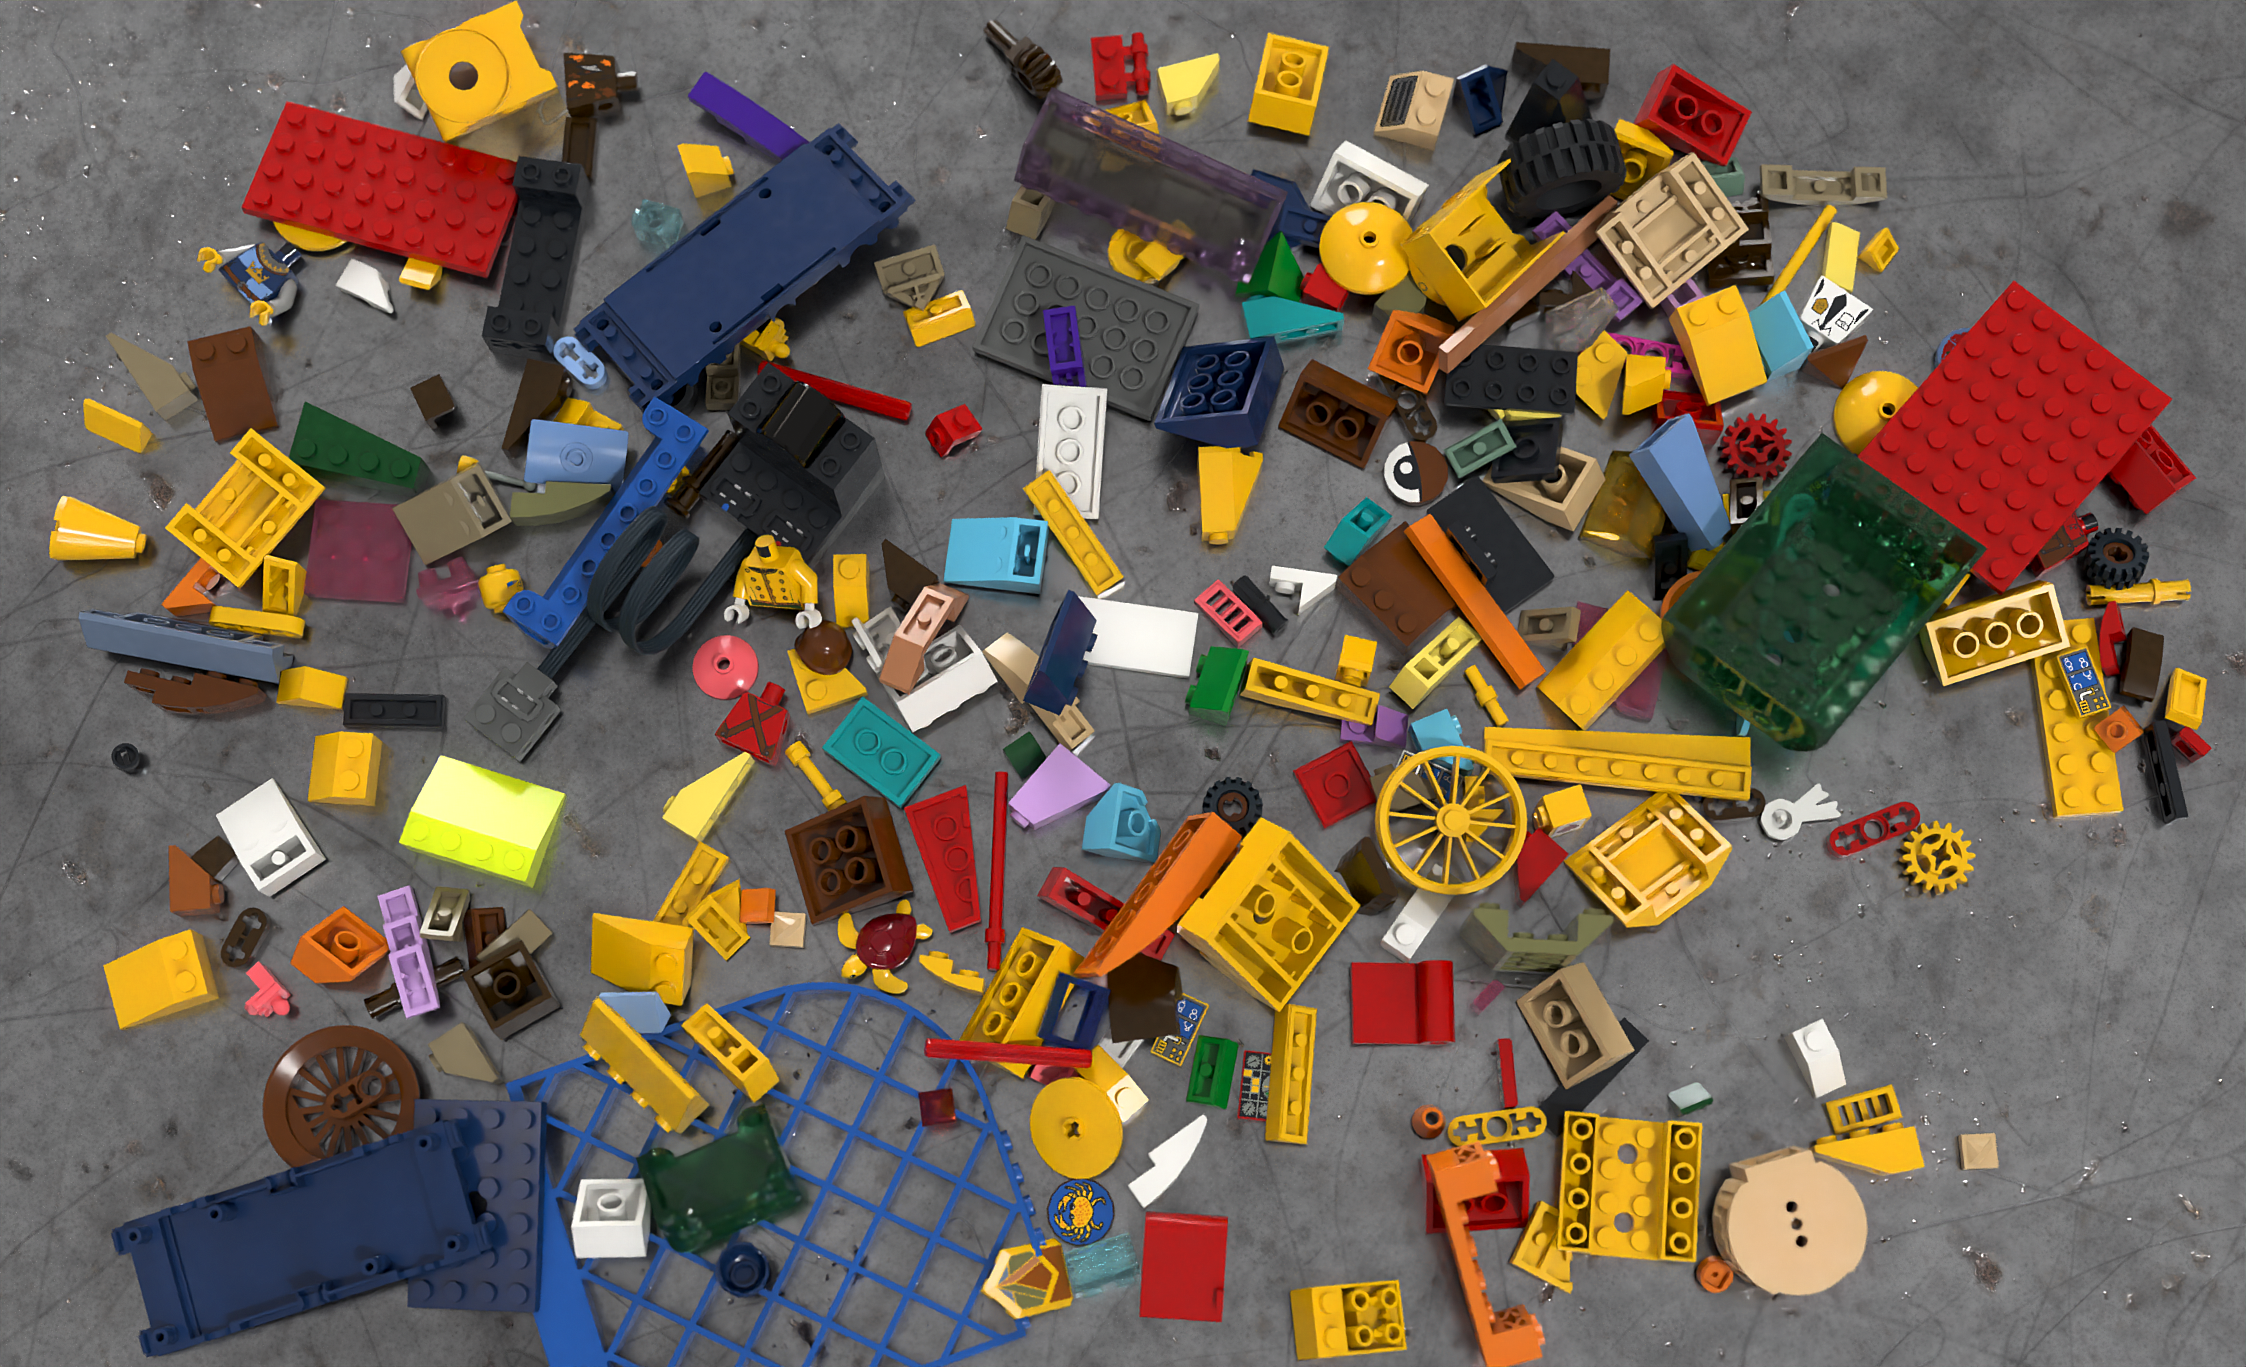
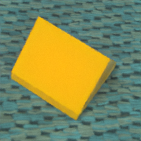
M1885 227L1877 232L1857 256L1880 273L1899 251V247L1889 228Z

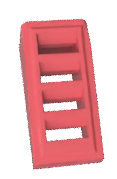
M1219 579L1194 600L1237 649L1262 628V621ZM1219 591L1223 596L1213 605L1209 606L1206 602ZM1228 600L1231 605L1219 615L1216 610ZM1237 610L1240 614L1227 623L1224 619ZM1245 619L1248 623L1236 632L1233 628Z

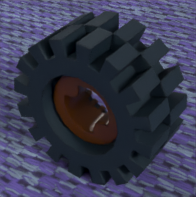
M2107 528L2103 534L2099 531L2095 534L2094 538H2091L2084 557L2085 562L2083 566L2084 570H2088L2087 576L2090 579L2096 577L2095 584L2100 585L2101 582L2106 583V589H2111L2112 585H2116V590H2122L2124 584L2129 589L2133 587L2134 583L2137 584L2141 580L2149 559L2148 546L2146 543L2141 544L2142 538L2139 535L2132 538L2133 532L2130 530L2126 534H2122V528H2116L2114 533H2112L2111 528ZM2114 554H2115L2116 557H2118L2119 559H2121V560H2123V561H2121V562L2115 561V558L2112 557V556H2114Z
M1226 777L1224 781H1216L1214 786L1207 790L1203 801L1202 813L1214 812L1238 832L1242 838H1245L1261 818L1263 802L1262 798L1260 799L1259 791L1257 788L1254 789L1251 782H1244L1240 777H1236V779ZM1234 800L1238 801L1241 804L1242 812L1240 814L1233 813L1232 816H1228L1223 810L1224 804L1226 802L1231 804Z

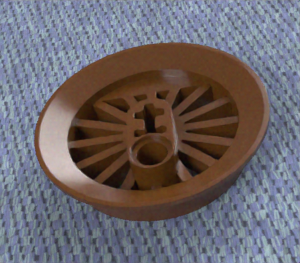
M354 1025L322 1028L304 1036L289 1047L271 1071L263 1096V1120L266 1133L277 1154L291 1168L337 1155L343 1132L346 1151L355 1148L353 1128L362 1145L371 1143L360 1121L383 1139L413 1130L415 1099H420L419 1084L407 1056L393 1041L374 1030ZM346 1049H358L348 1079ZM335 1051L337 1054L339 1082L324 1057ZM369 1051L377 1055L378 1058L368 1071L361 1073L367 1052ZM316 1061L328 1080L331 1089L307 1071ZM385 1063L393 1072L388 1076L379 1072ZM304 1077L326 1094V1096L298 1090L296 1086L300 1078ZM379 1078L382 1084L381 1090L378 1094L371 1096L368 1092V1086L372 1080ZM397 1081L400 1093L393 1094V1083ZM296 1096L321 1102L323 1105L302 1108ZM343 1098L352 1100L346 1104L348 1109L346 1112L339 1109L343 1106ZM401 1101L399 1115L373 1108L378 1104ZM323 1113L322 1115L318 1116L310 1122L306 1116L311 1114ZM364 1113L397 1121L391 1135L366 1117ZM326 1123L316 1135L314 1129ZM333 1131L328 1151L326 1153L324 1147L322 1146V1143Z

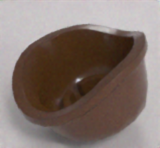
M822 619L817 627L810 628L808 625L803 633L797 636L794 643V648L803 663L813 672L822 675H835L841 672L847 666L852 654V645L845 630L839 624L826 619Z

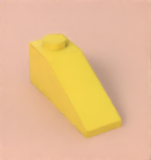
M1458 616L1403 667L1389 688L1414 709L1482 640L1481 636Z
M744 752L681 789L677 796L672 795L663 808L665 813L662 817L663 820L695 842H702L755 761L752 756Z

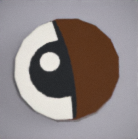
M1410 441L1399 445L1389 454L1384 465L1383 480L1388 492L1393 497L1395 496L1406 505L1422 506L1433 502L1444 490L1448 480V465L1444 456L1436 447L1425 442Z

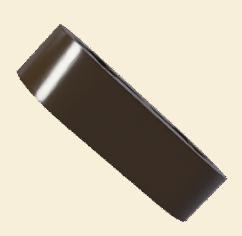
M1750 788V800L1757 801V805L1752 809V812H1749L1746 806L1736 807V803L1743 801L1711 797L1703 799L1700 811L1704 819L1710 823L1751 820L1763 812L1766 800L1759 790ZM1714 799H1717L1719 805L1729 804L1730 808L1723 809L1718 816L1715 810H1709L1708 806L1713 803Z
M254 907L247 908L241 912L221 948V958L226 965L238 970L245 969L251 965L271 928V919L267 913ZM259 915L258 921L262 923L259 929L253 928L249 933L251 926L247 924L249 918L256 919ZM242 946L241 951L245 953L244 958H237L233 962L234 956L231 954V950L233 948L239 949Z

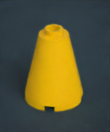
M61 497L54 516V520H57L55 531L51 530L50 558L57 559L58 561L135 559L137 553L144 552L147 535L141 533L140 526L73 497Z

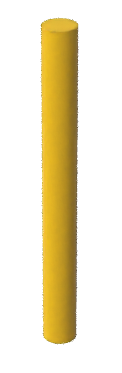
M1831 205L1825 206L1761 304L1778 293L1785 291L1837 213L1835 207Z

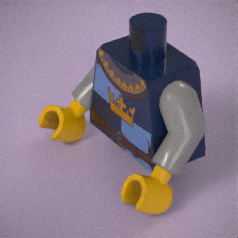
M289 241L276 253L264 242L220 251L204 247L199 251L197 261L207 260L204 263L203 270L211 273L217 264L220 267L218 270L224 278L251 304L249 317L253 318L256 315H260V325H267L271 317L277 316L292 307L299 280L289 267L302 255Z

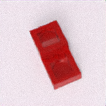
M2116 601L2108 602L2100 630V661L2102 670L2107 677L2120 674L2114 643L2127 640L2121 609Z

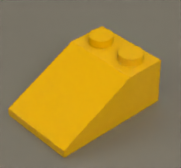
M1268 33L1248 121L1263 126L1288 130L1293 133L1309 135L1329 47Z
M1736 285L1680 306L1669 317V322L1707 406L1768 382L1749 313Z
M594 913L592 916L591 973L629 992H657L664 1003L682 1006L691 985L694 928Z
M191 929L156 940L103 965L118 1025L121 1030L219 998L203 935Z

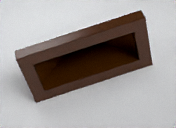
M1863 335L1809 354L1800 368L1801 371L1843 389L1868 342L1867 336Z

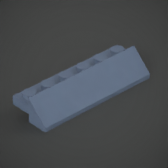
M97 609L79 612V622L88 648L279 684L280 672L292 667L294 654L283 653L284 645L263 641V635L141 612L126 615Z

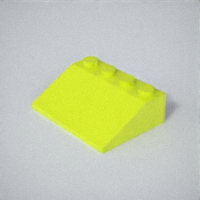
M441 755L409 813L399 843L408 850L533 888L566 794Z

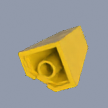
M1198 447L1197 474L1202 541H1209L1210 544L1219 545L1227 543L1228 539L1235 538L1262 470L1263 453L1253 451L1249 453L1250 456L1241 453L1239 447Z

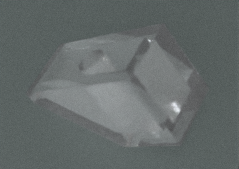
M1601 287L1545 312L1547 340L1555 350L1579 352L1589 348L1616 315L1618 306L1604 288Z

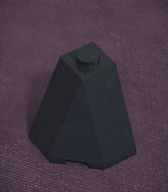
M1552 59L1531 85L1505 136L1511 141L1517 142L1526 134L1530 135L1535 130L1543 127L1548 128L1556 123H1567L1570 120L1577 119L1580 121L1592 119L1579 77Z

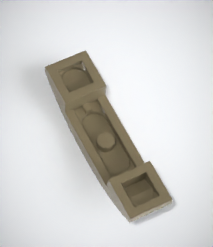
M1761 164L1759 167L1761 197L1778 202L1801 205H1850L1886 200L1885 167H1854L1850 172L1793 170L1792 165Z

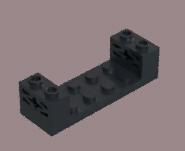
M518 156L512 186L520 202L498 307H487L482 338L490 351L495 354L555 362L556 358L553 349L560 338L590 182L581 164Z

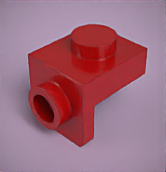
M966 404L936 415L926 429L925 435L939 455L944 457L949 454L955 445L977 437L983 428Z

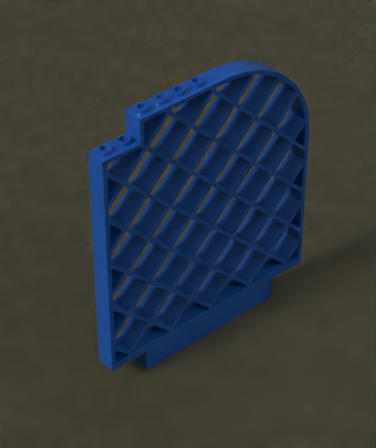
M808 982L761 992L714 1009L724 1019L740 1015L767 1028L768 1030L758 1048L766 1057L778 1034L821 1055L799 1100L793 1099L773 1088L765 1093L794 1107L772 1155L729 1135L747 1098L739 1089L718 1129L695 1119L691 1125L713 1135L714 1138L691 1184L649 1164L665 1132L657 1122H655L638 1158L596 1139L619 1091L628 1095L634 1091L633 1088L624 1085V1082L620 1085L613 1077L610 1078L589 1068L606 1062L602 1057L596 1061L590 1054L505 1084L510 1101H530L527 1089L543 1084L534 1101L547 1102V1105L561 1077L578 1071L608 1085L585 1132L547 1115V1123L581 1139L558 1185L547 1152L545 1157L541 1298L539 1312H533L549 1367H614L613 1362L623 1367H644L620 1355L643 1307L686 1327L667 1367L681 1366L696 1333L741 1354L735 1367H747L750 1359L766 1367H785L754 1352L777 1303L822 1324L802 1367L814 1366L831 1329L876 1350L869 1367H880L885 1355L909 1367H945L1027 1337L1025 1329L1031 1327L1028 1316L1014 1319L1017 1331L1006 1335H1001L969 1319L981 1294L983 1284L996 1265L994 1261L999 1251L1002 1250L1019 1214L1022 1215L1032 1247L1035 1249L1036 1257L1043 1255L1040 1245H1047L1041 1227L1036 1229L1033 1227L1030 1216L1036 1214L1030 1195L1023 1196L1019 1183L1024 1182V1178L1018 1162L1011 1164L1007 1151L1012 1150L1013 1146L1007 1130L1000 1132L982 1082L969 1060L950 1059L932 1097L888 1077L915 1020L935 1033L940 1039L953 1040L935 1022L919 1010L897 998L877 990L852 984ZM810 994L850 996L825 1047L782 1027L797 996ZM861 998L880 1002L906 1014L878 1072L835 1052ZM782 1000L772 1021L749 1011ZM686 1020L664 1027L661 1033L641 1035L650 1045L660 1043L688 1057L680 1072V1075L688 1083L699 1062L723 1073L710 1058L703 1055L704 1051L696 1043L691 1050L670 1040V1038L686 1033L681 1027V1024ZM831 1059L874 1079L852 1126L808 1106ZM960 1062L976 1086L989 1120L987 1123L941 1102ZM883 1085L889 1086L928 1105L906 1152L861 1131ZM936 1110L982 1131L960 1178L915 1157ZM804 1113L848 1133L825 1181L782 1161ZM992 1134H994L1017 1203L1013 1204L968 1182L988 1138ZM858 1138L902 1159L879 1207L835 1186ZM725 1141L768 1162L745 1210L702 1190ZM592 1145L634 1164L627 1179H641L645 1170L688 1190L664 1239L650 1232L649 1240L660 1245L637 1293L594 1273L602 1257L587 1258L584 1266H582L580 1258H576L573 1234L562 1200L565 1199L576 1204L578 1197L568 1192ZM910 1164L956 1185L933 1233L888 1212ZM778 1167L821 1187L820 1193L799 1236L755 1216ZM964 1189L1010 1211L988 1259L942 1238ZM831 1192L875 1213L853 1262L808 1241ZM698 1196L741 1216L726 1248L732 1243L742 1241L751 1221L795 1242L772 1291L763 1288L758 1292L768 1299L745 1346L701 1326L720 1286L716 1276V1264L675 1245ZM884 1218L929 1239V1243L907 1289L861 1267ZM938 1244L984 1266L961 1315L915 1293ZM804 1247L849 1268L826 1317L781 1296ZM671 1251L714 1272L691 1320L647 1299ZM858 1273L903 1294L880 1344L835 1322ZM587 1280L632 1301L609 1349ZM912 1299L958 1321L941 1358L924 1365L889 1349ZM966 1325L994 1338L993 1340L952 1354Z

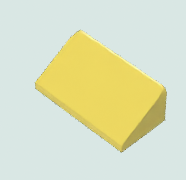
M1831 222L1827 229L1822 275L1848 293H1852L1860 232L1840 223Z

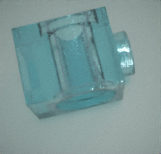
M643 199L640 209H635L631 225L639 240L668 248L677 242L684 223L679 208ZM655 219L663 220L660 226L649 227L651 221Z

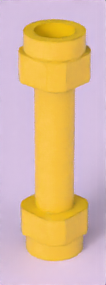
M801 741L795 742L786 749L785 754L795 767L799 766L823 797L821 801L828 811L847 804L839 790H833L810 760L811 754Z

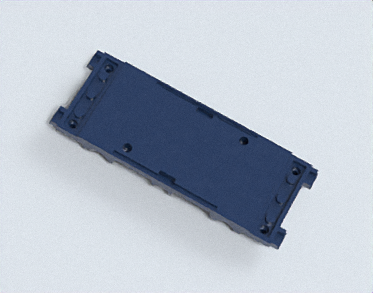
M839 123L832 128L829 127L809 144L801 145L605 297L603 299L604 303L580 320V324L573 328L576 333L574 336L588 352H592L599 345L634 385L628 389L630 393L629 398L642 413H644L654 396L670 405L673 402V394L687 383L692 387L699 381V374L705 366L711 363H718L719 365L727 359L726 355L734 351L735 345L767 320L771 319L775 322V316L781 307L786 304H793L795 306V298L840 264L844 268L849 264L851 254L857 247L863 244L872 246L878 241L877 234L884 228H896L899 224L898 217L908 210L907 207L916 201L897 181L888 186L851 149L858 144V141Z
M458 1119L450 1121L441 1120L377 1142L355 1147L350 1151L303 1166L290 1168L277 1174L265 1176L260 1180L160 1210L159 1212L125 1222L123 1226L112 1229L113 1233L111 1236L115 1251L118 1252L119 1256L129 1253L132 1255L151 1326L139 1331L140 1335L138 1336L142 1352L146 1355V1358L176 1352L485 1253L484 1250L493 1248L487 1221L476 1223L456 1153V1148L465 1146Z

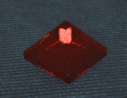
M952 1088L918 1093L922 1127L957 1122Z

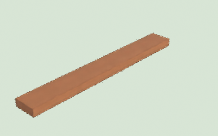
M1611 196L1605 197L1487 308L1478 311L1439 346V369L1447 374L1594 243L1598 239L1595 230L1606 215L1617 207L1618 201Z

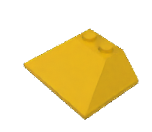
M252 428L230 452L238 460L195 509L186 503L165 527L166 530L239 589L262 564L264 557L274 550L326 489Z
M1657 792L1564 860V863L1626 928L1654 926L1665 921L1708 889L1733 848L1679 794Z

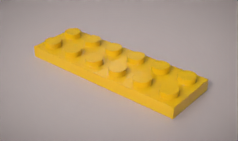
M2094 618L2063 620L2070 647L2030 659L2053 817L2063 818L2121 813L2124 810L2115 753L2110 750L2094 729L2098 723L2109 716V712L2107 710L2077 720L2053 660L2057 655L2087 646L2105 690Z

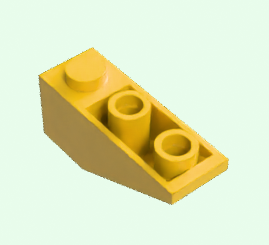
M1902 1122L1882 1126V1133L1872 1135L1869 1128L1849 1132L1850 1139L1837 1141L1836 1135L1816 1139V1146L1807 1148L1812 1151L1814 1157L1882 1176L1925 1167L1915 1126L1904 1128Z

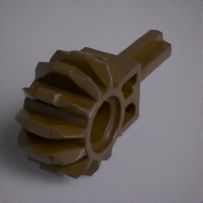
M990 20L986 23L987 26L983 29L984 34L1004 52L1009 70L1032 95L1043 99L1058 89L1063 82L1060 70L1042 47L1034 44L1027 36L1018 41L997 20Z

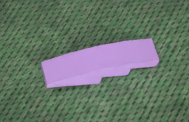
M408 885L377 896L385 921L383 928L390 949L388 957L406 1018L409 1019L440 1008L427 940L420 938L419 935L423 923L413 887Z

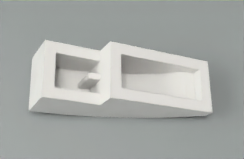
M1204 1114L1148 1154V1158L1154 1167L1128 1185L1129 1190L1143 1210L1172 1185L1190 1161L1207 1124V1118Z

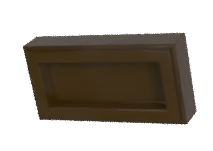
M566 117L561 162L581 164L588 180L594 181L598 119Z

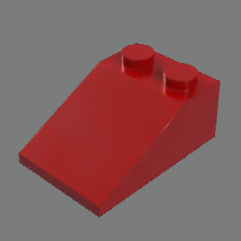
M1672 64L1657 73L1633 124L1649 130L1668 147L1687 154L1694 152L1700 159L1725 167L1752 111L1677 65Z

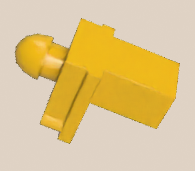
M777 317L775 322L772 320L769 322L762 333L755 330L740 342L742 346L770 362L775 356L786 358L790 354V348L785 344L788 336L784 335L786 333L784 322Z

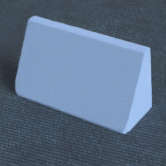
M604 992L599 995L601 1000L615 1009L638 1033H661L671 1016L657 992Z

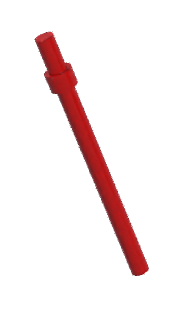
M1002 771L995 772L989 928L985 929V943L988 944L987 970L992 971L1000 970L1001 944H1005V929H1002L1008 772Z

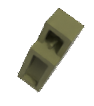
M546 481L545 494L512 492L510 518L516 526H539L560 523L584 516L608 505L616 492L610 484Z

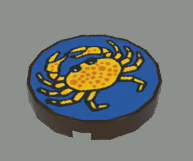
M1070 1179L1059 1185L1051 1195L1047 1206L1048 1223L1053 1233L1064 1243L1076 1247L1091 1246L1102 1240L1111 1230L1115 1218L1114 1202L1108 1190L1097 1181L1091 1179Z

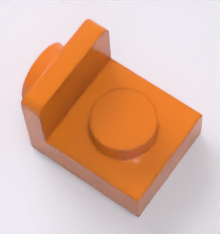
M2124 705L2094 727L2095 731L2113 753L2118 752L2145 732Z

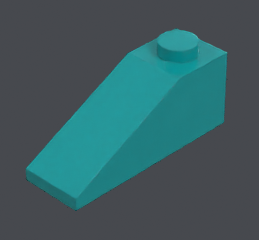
M1264 295L1252 296L1246 302H1242L1241 317L1246 339L1274 336L1276 343L1343 330V313L1275 296L1265 298Z

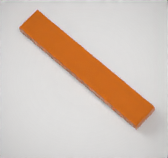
M1431 513L1404 530V533L1519 690L1547 672Z

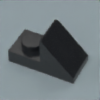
M1685 533L1652 536V551L1647 552V560L1654 599L1664 598L1672 585L1687 575L1688 538Z

